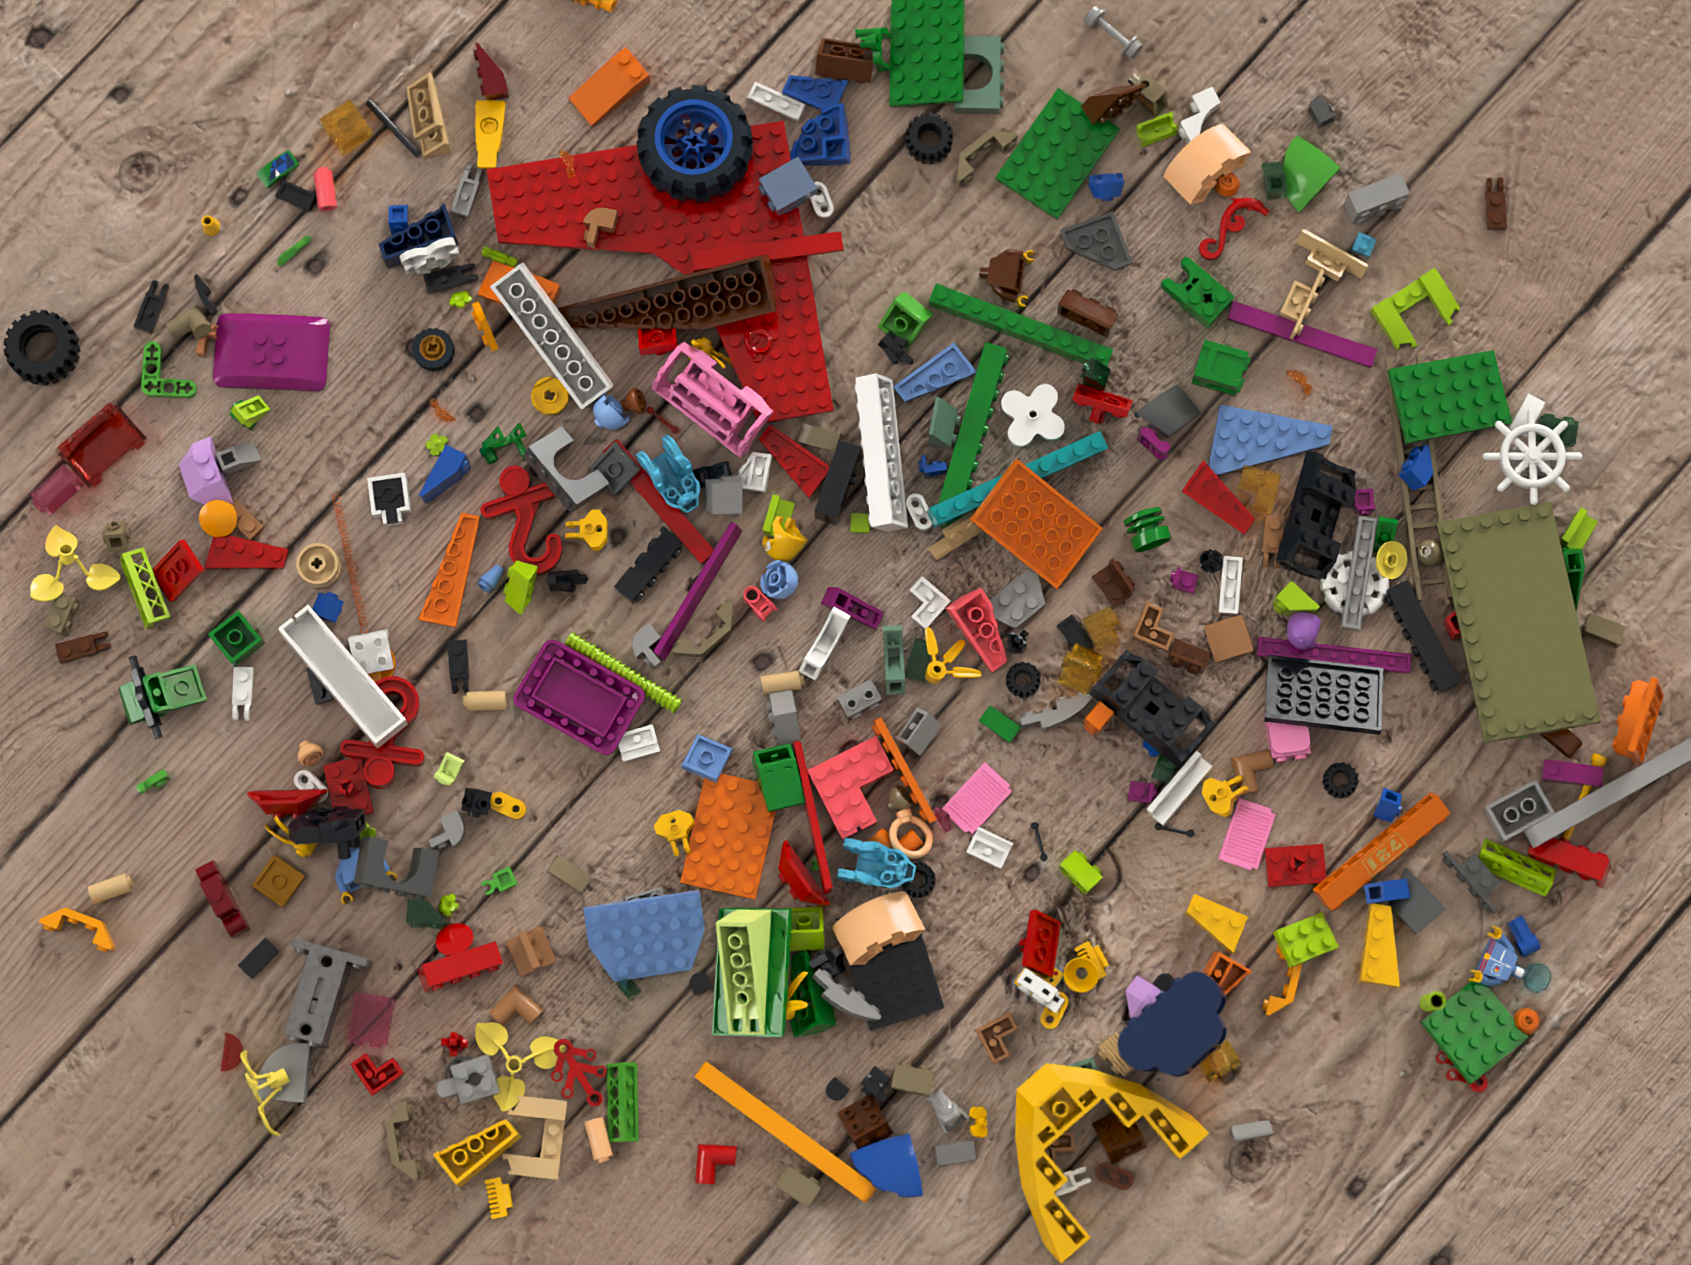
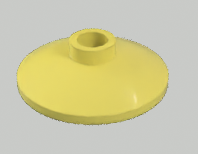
M1388 541L1378 550L1376 567L1382 577H1388V579L1398 578L1407 566V552L1401 543Z

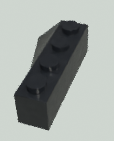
M664 526L659 530L661 535L649 542L648 551L641 553L634 562L636 566L634 568L632 566L629 567L614 586L615 590L631 604H634L635 601L638 603L645 595L643 592L657 582L656 577L660 573L666 572L670 566L668 563L673 558L677 559L682 553V544Z

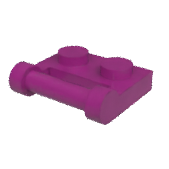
M1144 426L1139 431L1137 441L1158 460H1165L1168 455L1167 452L1170 450V444L1166 441L1161 442L1153 429H1147Z

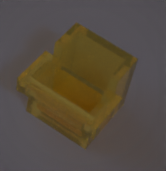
M1111 606L1082 619L1094 646L1098 650L1109 645L1117 647L1122 644L1114 628L1115 625L1120 624V621Z
M1075 643L1072 651H1067L1061 664L1063 671L1058 682L1086 695L1091 682L1097 681L1102 670L1100 662L1103 655Z

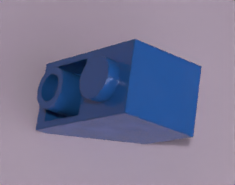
M1427 444L1420 447L1416 446L1410 451L1409 458L1402 464V469L1398 474L1412 490L1425 487L1433 474L1430 449Z
M1407 879L1364 885L1367 904H1380L1410 898Z

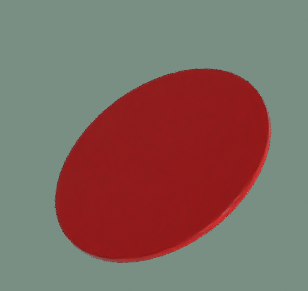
M450 924L438 933L436 947L439 952L448 956L466 951L473 942V932L465 924Z

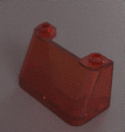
M111 401L56 448V452L90 488L91 486H97L102 481V473L126 452L134 448L140 449L146 443L144 440L147 437L115 401Z

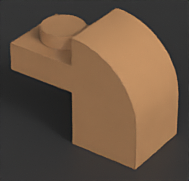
M596 208L586 215L583 223L584 227L589 228L586 229L584 234L587 247L595 248L599 230L614 234L618 220L617 210Z

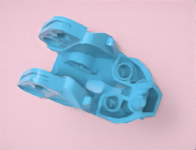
M667 434L661 438L662 446L665 449L664 453L653 460H650L643 451L635 454L642 468L651 477L654 487L662 495L665 502L671 507L679 508L689 513L699 506L700 484L693 474L691 462L683 455L674 439Z
M844 838L842 848L850 850V853L859 855L856 870L838 869L836 879L888 888L898 887L904 882L913 881L916 865L909 861L907 856L899 849H891L875 841L862 842Z

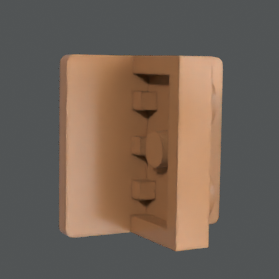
M541 926L528 932L526 930L518 933L519 936L506 941L518 972L522 977L556 962V958Z

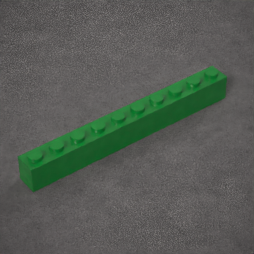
M937 283L929 299L930 307L1106 372L1112 357L1113 349Z
M985 342L939 503L970 490L973 480L970 477L972 472L976 473L978 462L975 461L977 454L981 455L984 445L981 443L982 436L986 437L989 428L986 425L987 418L991 419L994 408H991L992 401H996L999 390H996L998 383H1002L1004 372H1001L1003 365L1007 366L1009 355L1006 354L1007 348ZM963 516L958 517L952 521H949L939 527L946 528L955 521L962 518Z

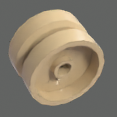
M313 543L307 545L300 551L297 557L296 567L298 574L313 588L324 589L331 587L341 575L342 565L340 558L331 547L325 544Z

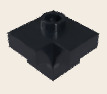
M841 946L835 947L830 951L825 949L818 953V957L809 961L812 969L826 970L832 978L847 970L843 963L845 953Z
M874 1066L860 1083L863 1087L861 1091L869 1097L875 1096L884 1103L888 1098L884 1088L890 1077Z

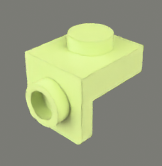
M447 752L439 770L434 774V778L443 785H452L459 775L464 760Z

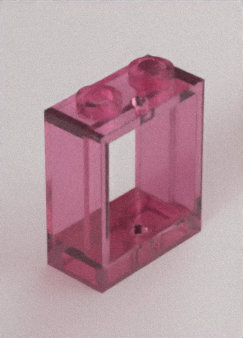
M63 464L30 494L34 499L31 503L42 514L46 512L51 516L84 484Z

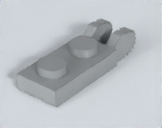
M471 165L466 166L450 210L451 214L468 219L483 174V169L478 168L475 179H469L472 172Z

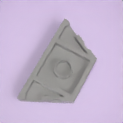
M1030 568L990 600L997 622H1002L1013 629H1017L1045 606L1039 575Z

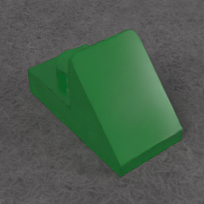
M1379 516L1373 552L1378 553V550L1384 543L1394 541L1398 519Z

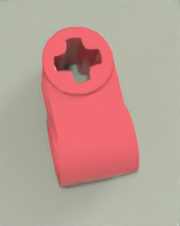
M749 586L744 590L743 598L745 603L762 622H765L766 618L773 611L778 610L774 603L757 587ZM753 591L757 594V598L749 600L747 594Z

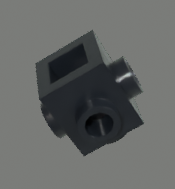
M465 788L461 811H466L468 816L479 818L480 814L488 815L492 792Z

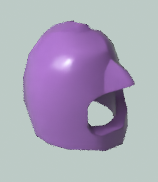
M1295 612L1292 614L1287 624L1289 642L1296 649L1301 650L1315 647V640L1321 626L1320 619L1316 615L1307 612Z

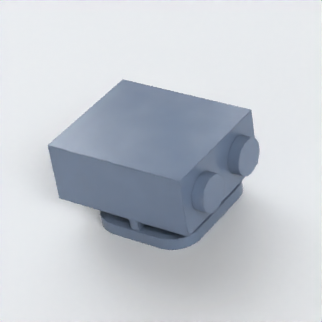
M799 157L759 178L760 185L758 189L762 196H767L769 199L767 203L771 211H776L778 216L792 211L802 205L807 199L818 194L815 183Z

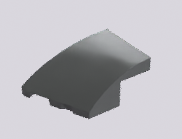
M1176 384L1135 412L1134 416L1137 418L1142 417L1149 422L1148 426L1158 430L1160 434L1168 438L1177 433L1186 423L1197 418L1201 412L1181 387Z
M1405 868L1400 879H1407L1410 898L1391 901L1388 906H1391V911L1400 921L1403 920L1416 935L1446 909L1419 879Z

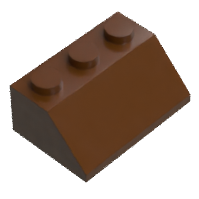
M827 38L821 39L816 59V75L824 78L835 77L840 80H854L858 83L871 82L874 63L873 52L870 48L861 49L859 43Z
M1067 289L1057 309V314L1108 338L1119 315L1114 308L1109 306L1103 307L1099 305L1097 300L1093 298L1087 299L1082 296V293L1074 289L1072 291Z

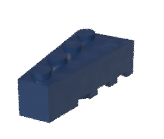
M445 203L439 206V209L426 214L418 222L408 225L409 227L405 230L398 231L379 243L387 269L402 264L400 260L402 253L415 248L428 247L440 239L454 238L456 246L459 245Z

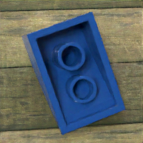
M445 445L419 493L424 503L428 504L460 481L463 475L466 476L471 465H469L470 461L466 454Z

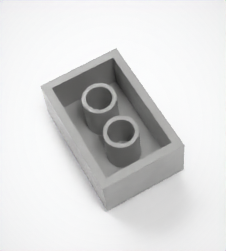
M1399 173L1348 193L1344 205L1352 224L1356 222L1362 224L1368 221L1369 217H1380L1390 209L1395 211L1402 208L1410 193L1402 174Z
M1536 780L1482 809L1500 843L1555 814Z

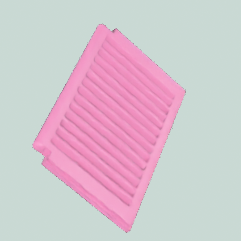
M984 762L946 803L941 811L965 833L969 831L973 835L977 828L1012 793V790L1008 789L1010 785Z
M1238 798L1218 860L1250 871L1252 868L1257 870L1276 816L1275 813H1271L1272 809Z

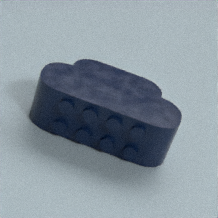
M1191 972L1182 978L1177 977L1171 982V988L1165 992L1163 990L1155 997L1156 1001L1150 1005L1149 1003L1141 1009L1142 1014L1136 1018L1134 1016L1126 1023L1127 1027L1118 1038V1051L1132 1068L1145 1072L1159 1069L1168 1075L1184 1076L1195 1069L1224 1042L1227 1035V1026L1219 1014L1223 1011L1226 1004L1225 992L1215 979L1202 972Z

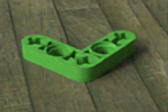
M157 342L147 343L143 354L141 382L143 393L149 397L193 398L198 391L193 381L161 379L162 348ZM154 346L158 350V352H154V359L158 361L152 360V354L149 352ZM149 365H156L157 371L154 374L147 373ZM150 383H152L154 387H160L161 393H159L158 389H152L149 392L146 387H149ZM173 384L174 391L166 393L164 390L165 386ZM178 384H180L181 388H187L190 385L193 390H190L189 393L185 390H179Z

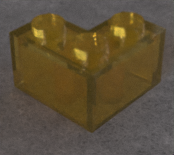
M1247 465L1243 466L1237 488L1256 492L1252 511L1271 514L1281 474Z

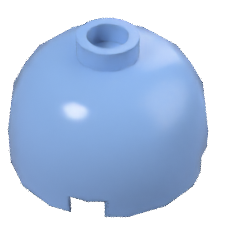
M607 393L599 397L593 406V414L596 418L594 422L601 429L604 427L607 430H618L630 421V417L623 414L622 411L624 409L613 396L609 395L607 397Z
M780 560L768 564L766 574L761 576L760 585L762 592L778 600L790 597L798 585L796 570L790 564Z

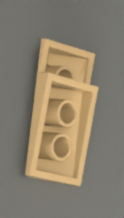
M427 73L406 87L414 139L420 140L422 156L424 158L452 153L432 73Z

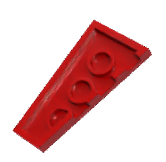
M770 424L759 438V441L810 499L826 478L830 466Z
M1203 460L1182 492L1245 535L1255 518Z
M231 535L213 537L204 568L284 569L289 550Z

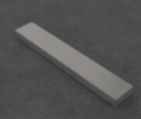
M1358 516L1340 627L1343 629L1360 631L1378 522L1377 518Z

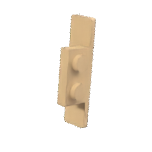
M1302 229L1296 240L1297 244L1312 251L1305 264L1319 272L1321 269L1325 270L1323 274L1337 282L1345 270L1362 278L1369 266L1305 229Z
M1323 269L1318 273L1312 288L1297 281L1293 282L1279 315L1296 322L1289 337L1290 339H1293L1296 334L1300 335L1304 325L1301 322L1303 318L1307 319L1311 311L1308 308L1309 304L1315 302L1318 295L1315 292L1316 288H1321L1325 277L1322 276L1325 271Z
M974 510L941 530L944 538L928 548L936 560L983 531L969 520L975 513Z

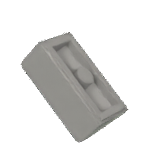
M1269 1120L1231 1126L1232 1139L1239 1141L1273 1134V1129Z
M974 1140L935 1146L937 1166L976 1160Z

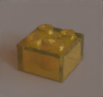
M351 99L319 119L322 127L342 156L373 136L370 127Z

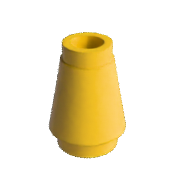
M209 215L202 218V231L209 236L216 235L220 230V222Z

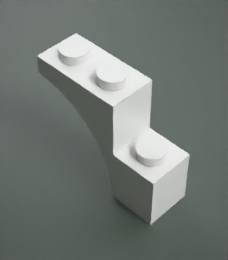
M1213 87L1192 96L1190 108L1195 115L1180 122L1178 132L1180 137L1186 140L1187 144L1200 135V129L1205 119L1220 107L1221 102Z
M833 607L820 634L804 658L799 672L816 681L824 669L830 654L839 643L851 617L850 615Z

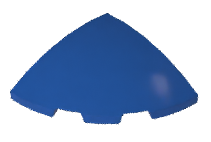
M843 103L835 104L821 110L820 115L814 119H809L801 128L802 133L798 140L794 141L791 160L799 157L803 165L811 166L851 164L845 107Z
M910 1134L889 1138L849 1154L858 1172L871 1180L872 1185L883 1192L897 1193L899 1197H921L923 1195L918 1163Z

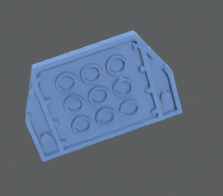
M699 890L583 908L589 948L614 982L692 969L705 930Z

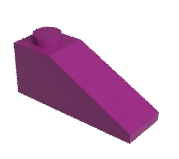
M828 587L820 603L831 610L833 607H836L850 615V619L874 630H877L884 612L838 587Z
M1544 759L1543 782L1593 787L1603 786V767Z

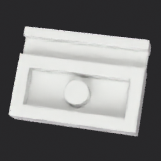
M653 724L625 732L618 744L623 762L660 752Z
M978 827L966 853L1001 869L1013 843Z

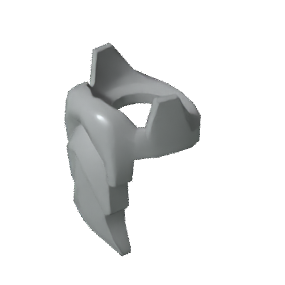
M940 1088L936 1094L926 1098L928 1102L933 1104V1109L936 1111L935 1114L939 1120V1126L946 1136H948L947 1132L957 1128L966 1119L970 1121L964 1110L959 1108L954 1101L951 1102L948 1096H945L943 1088ZM958 1118L955 1123L948 1125L954 1119Z

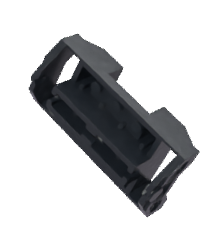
M1306 452L1278 550L1277 564L1284 566L1286 570L1295 571V573L1302 576L1326 580L1327 574L1337 561L1341 543L1332 539L1340 508H1351L1355 497L1356 471L1325 459L1324 455L1319 452ZM1320 470L1343 476L1341 482ZM1295 555H1309L1319 560L1317 570L1296 562Z
M1126 649L1108 672L1094 685L1089 694L1098 702L1101 701L1111 709L1118 719L1179 768L1216 723L1211 720L1204 708L1188 696L1182 701L1154 677L1158 672L1157 669L1145 659L1130 653ZM1127 661L1135 669L1111 694L1104 686L1122 664ZM1196 718L1205 728L1183 752L1174 746V743Z

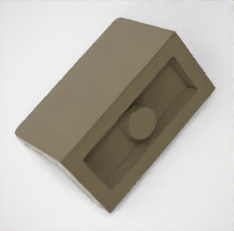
M1590 613L1581 634L1618 648L1624 639L1622 636L1625 626Z

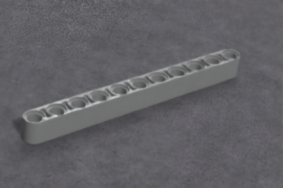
M1691 738L1523 831L1532 847L1535 848L1689 762L1691 760Z

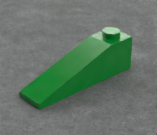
M805 950L791 957V982L802 972H808L790 998V1001L799 1000L808 1004L804 1009L795 1010V1015L790 1020L795 1038L821 1033L836 1026L833 1007L821 997L825 989L812 978L816 970L812 969L809 963L811 959Z

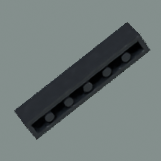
M1408 580L1386 590L1385 602L1389 607H1392L1394 611L1393 617L1397 624H1401L1405 640L1410 641L1412 645L1411 652L1415 658L1418 657L1422 673L1424 675L1427 674L1431 690L1433 692L1436 691L1437 695L1459 685L1461 681Z

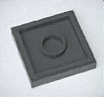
M614 442L589 468L591 472L597 469L610 483L607 489L613 496H617L641 471V468L617 442Z

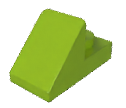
M258 395L233 406L230 411L242 425L245 424L249 428L267 414L270 408Z

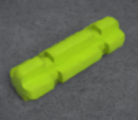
M485 246L482 250L483 257L491 258L493 261L504 265L507 264L513 268L517 266L518 259L513 256L509 257L508 254L495 249L493 251L488 246Z

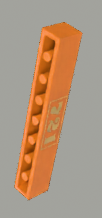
M1430 792L1312 890L1329 910L1333 911L1340 908L1348 897H1352L1358 892L1360 887L1369 884L1377 873L1386 870L1388 864L1398 860L1405 850L1414 847L1417 841L1422 836L1428 835L1437 824L1443 823L1450 814L1449 810L1438 795Z

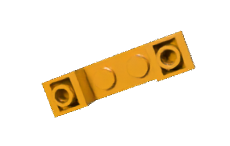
M65 907L39 920V923L44 924L43 929L54 932L55 929L61 931L66 916L68 917L66 921L78 924L80 921L85 923V928L96 931V928H98L92 942L97 945L96 949L106 953L108 949L111 951L115 950L106 924L92 917Z
M1277 945L1276 954H1279L1278 959L1286 961L1279 945ZM1302 963L1291 968L1288 966L1286 976L1289 977L1288 985L1284 984L1282 995L1285 996L1284 999L1271 995L1268 999H1264L1262 1010L1265 1011L1264 1016L1268 1017L1293 1002Z

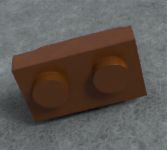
M865 1096L838 1112V1116L857 1150L884 1140L893 1134L873 1096Z

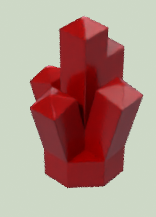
M451 1032L450 1037L447 1039L441 1038L440 1046L447 1047L450 1051L449 1056L457 1057L458 1054L468 1047V1040H465L459 1033Z

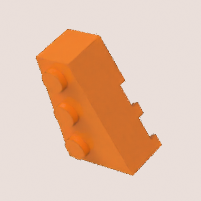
M1213 952L1202 973L1215 979L1226 995L1252 971L1220 952Z

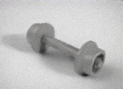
M1094 6L1091 10L1087 11L1084 21L1088 24L1090 30L1098 24L1124 46L1120 54L1122 57L1126 56L1131 60L1136 55H1139L1143 45L1138 41L1137 36L1133 37L1130 41L1102 19L1106 13L1105 9Z

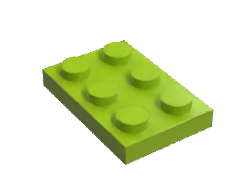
M1322 912L1273 932L1289 968L1339 947Z

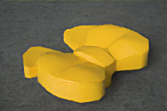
M972 1107L969 1111V1116L976 1120L975 1124L970 1126V1133L973 1137L983 1138L988 1134L986 1128L988 1123L986 1119L987 1111L983 1107Z

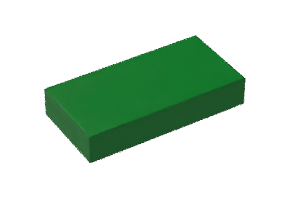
M990 705L978 721L1008 743H1011L1021 729L1019 725Z

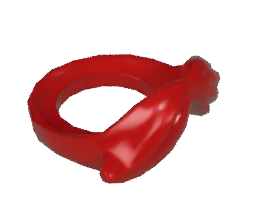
M756 329L751 332L745 330L744 341L747 350L753 358L756 357V354L768 351L772 341L770 334L766 330ZM758 334H763L768 339L767 345L760 349L750 346L748 342Z

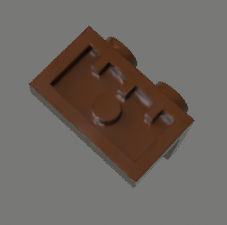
M1112 558L1109 560L1108 566L1094 574L1092 579L1114 609L1132 597L1135 584L1129 576L1126 577L1122 572L1124 570L1122 564L1119 561L1115 562Z
M1175 638L1166 661L1170 662L1169 665L1175 668L1184 667L1188 669L1187 672L1198 675L1203 674L1211 652Z
M1111 1113L1092 1123L1111 1164L1147 1147L1136 1122L1127 1128L1114 1113Z

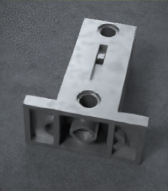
M293 938L291 946L295 947V951L308 955L284 1034L288 1035V1039L291 1041L303 1043V1040L308 1041L307 1045L321 1049L322 1045L328 1046L351 967L365 971L366 968L371 969L373 962L367 958ZM332 959V965L326 967V962ZM311 1026L312 1032L306 1035V1029Z

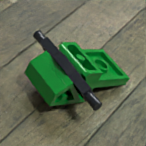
M135 655L129 657L132 666L130 673L133 681L120 686L118 689L129 725L146 721L148 727L152 728L155 739L163 737L159 727L162 725L160 717L166 716L169 711L207 701L195 664L163 673L157 672L146 675L144 668L139 666L137 656Z

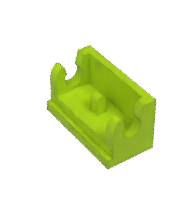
M1172 112L1137 124L1135 131L1142 148L1177 135V124H1174Z

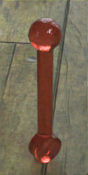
M653 407L647 408V413L654 415L669 427L673 434H678V427H673L658 415Z

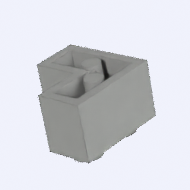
M792 689L769 693L770 701H767L770 723L775 724V728H772L773 739H778L779 746L789 743L793 744V742L798 741L801 742Z

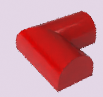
M367 1053L350 1064L371 1096H374L405 1074L394 1057L379 1068L375 1066Z
M698 1144L695 1183L715 1185L716 1165L736 1166L737 1146Z

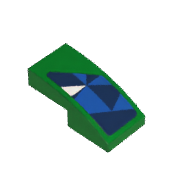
M287 150L256 173L266 188H270L283 176L287 177L300 164L290 150Z

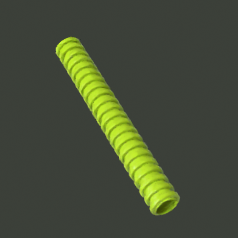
M575 632L568 636L565 642L567 647L643 689L647 698L650 697L652 701L655 700L656 704L660 703L661 707L665 706L666 710L670 709L672 714L679 709L682 703L681 698L677 699L676 695L672 696L671 692L668 693L666 689H661L662 686H656L657 683H652L650 679L647 680L646 676L642 677L641 673L637 674L636 670L632 671L631 667L627 668L625 663L621 664L620 660L616 661L615 657L611 658L610 654L607 655L605 651H601V648L597 649L596 645L586 642L585 638L581 639L580 635L576 636Z
M1440 992L1423 995L1419 1000L1421 1009L1426 1012L1442 1009L1446 1004L1445 996ZM1431 998L1434 1000V1006L1430 1002Z

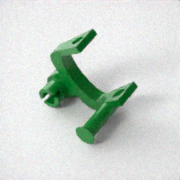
M887 27L859 30L856 28V39L860 37V41H862L860 42L861 49L870 48L873 52V63L877 71H890L891 66L882 60V39H891V33L888 32Z
M518 423L506 437H504L500 428L496 427L488 438L481 443L483 447L479 449L482 457H485L488 465L499 460L495 451L507 447L513 442L523 458L522 462L526 461L523 457L526 448L521 438L527 435L521 423Z

